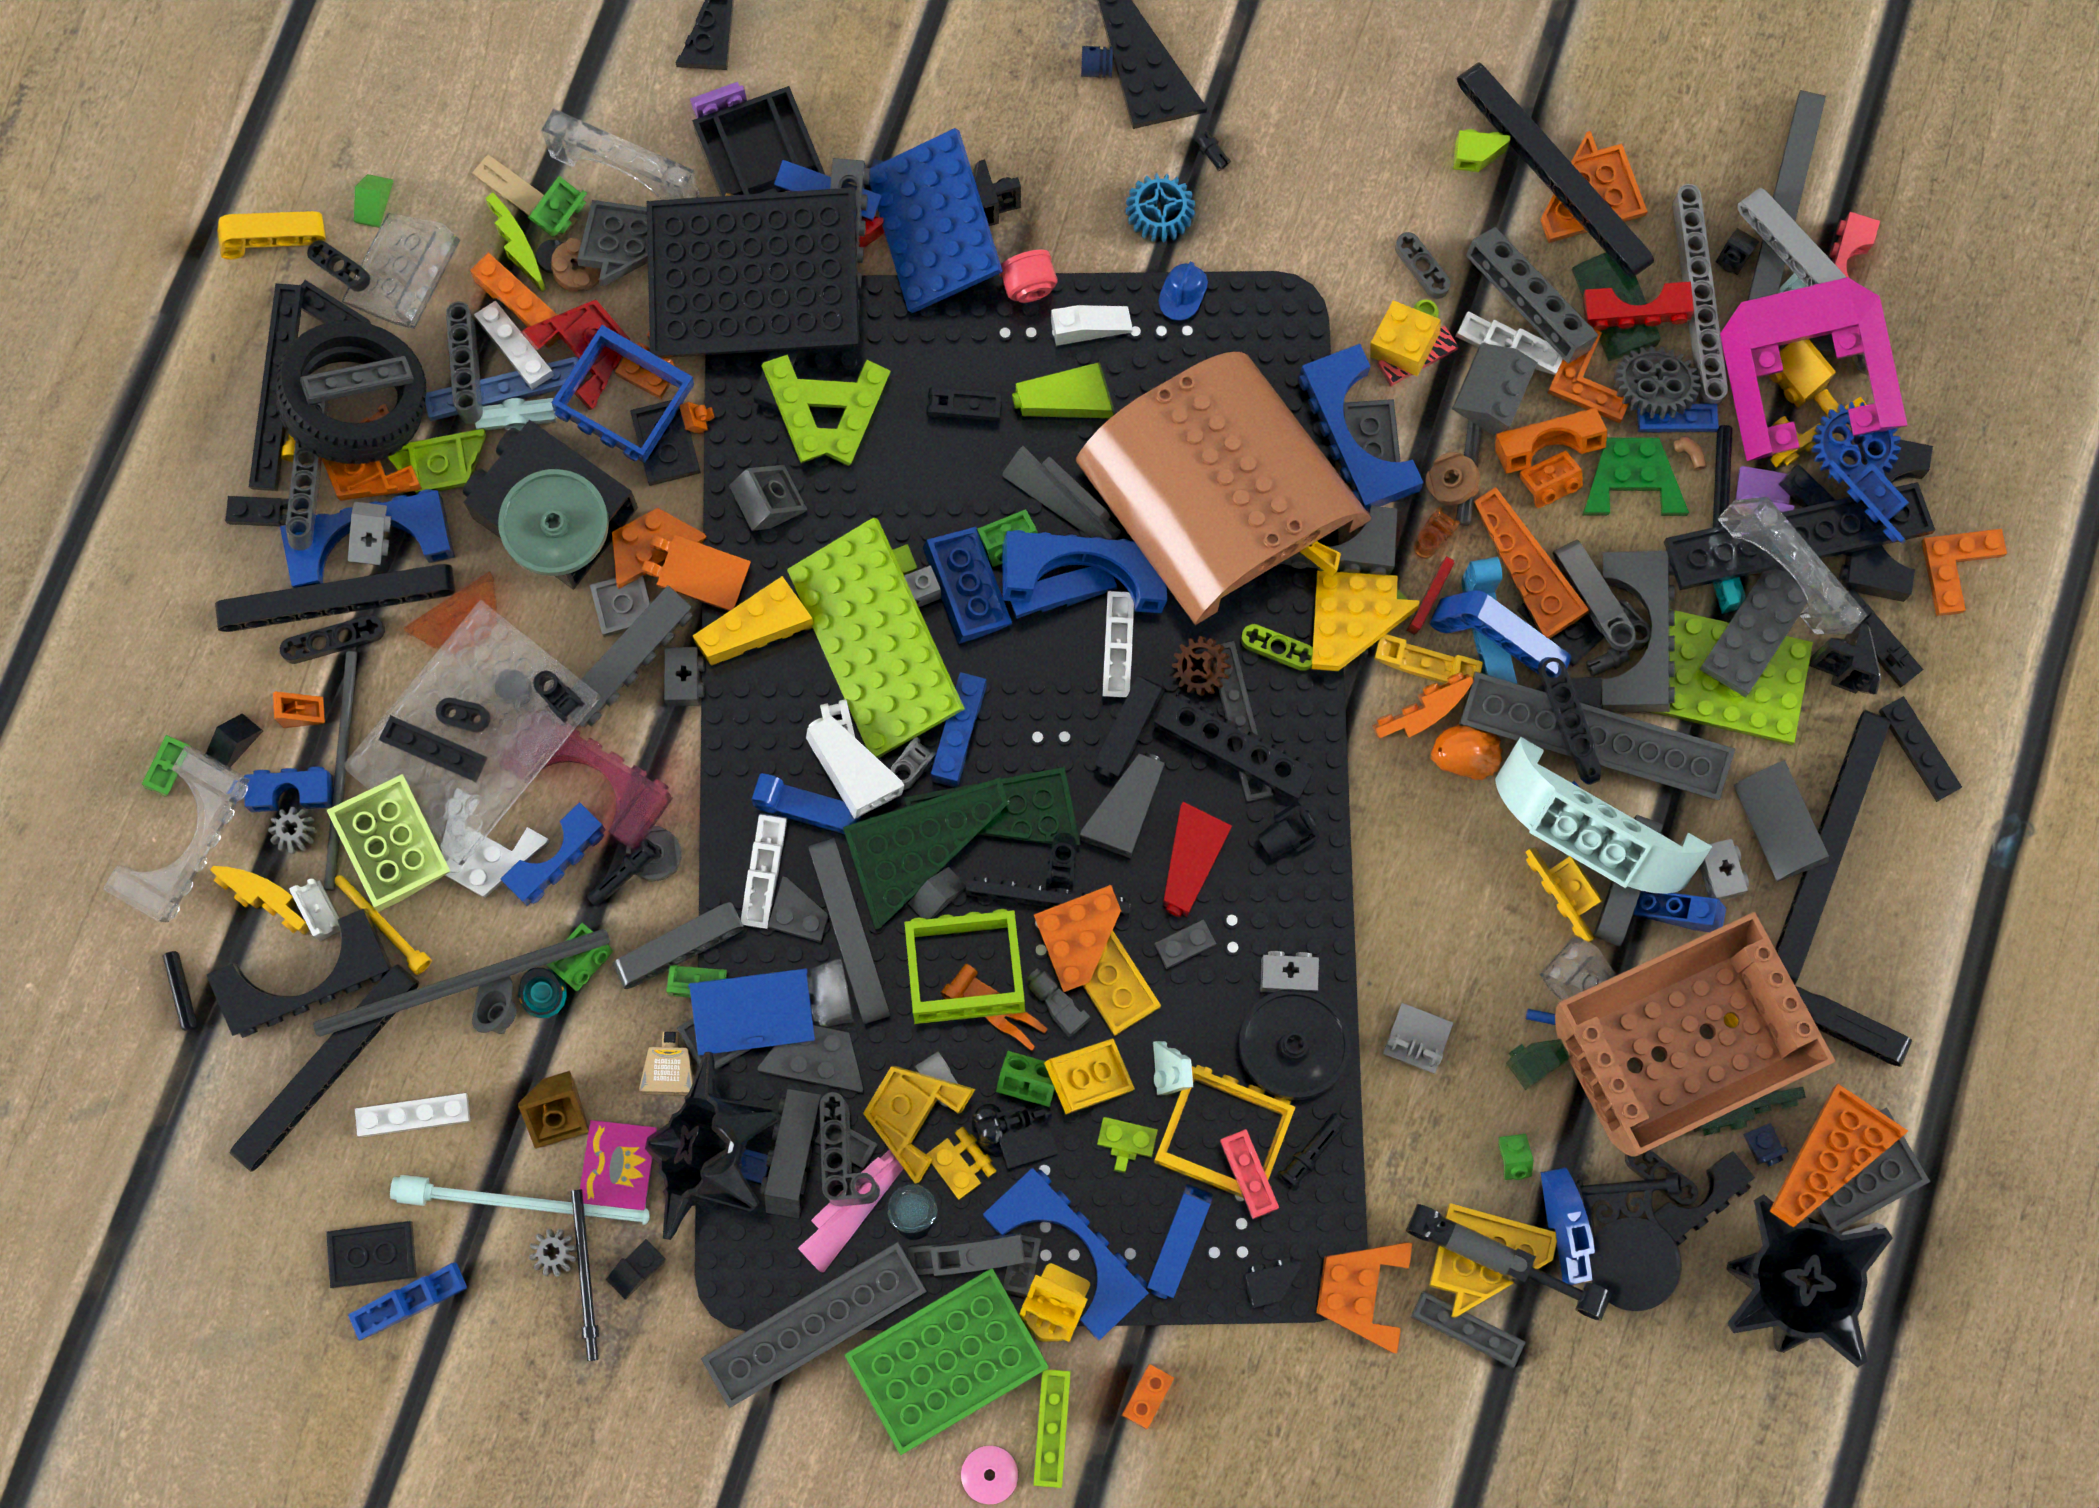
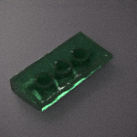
M1606 252L1572 267V272L1582 297L1585 290L1612 288L1616 296L1627 304H1647L1636 276L1633 278L1628 277ZM1637 324L1627 329L1611 326L1601 330L1602 334L1599 338L1608 362L1621 358L1624 355H1630L1631 350L1639 352L1641 347L1645 350L1649 349L1650 345L1656 347L1661 340L1657 327H1649L1645 324Z

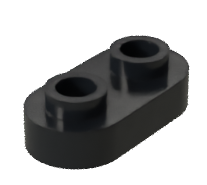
M449 697L441 700L436 707L437 719L449 727L478 733L484 731L490 723V713L480 704ZM455 709V715L453 717H449L450 711ZM480 715V721L478 723H474L475 717Z

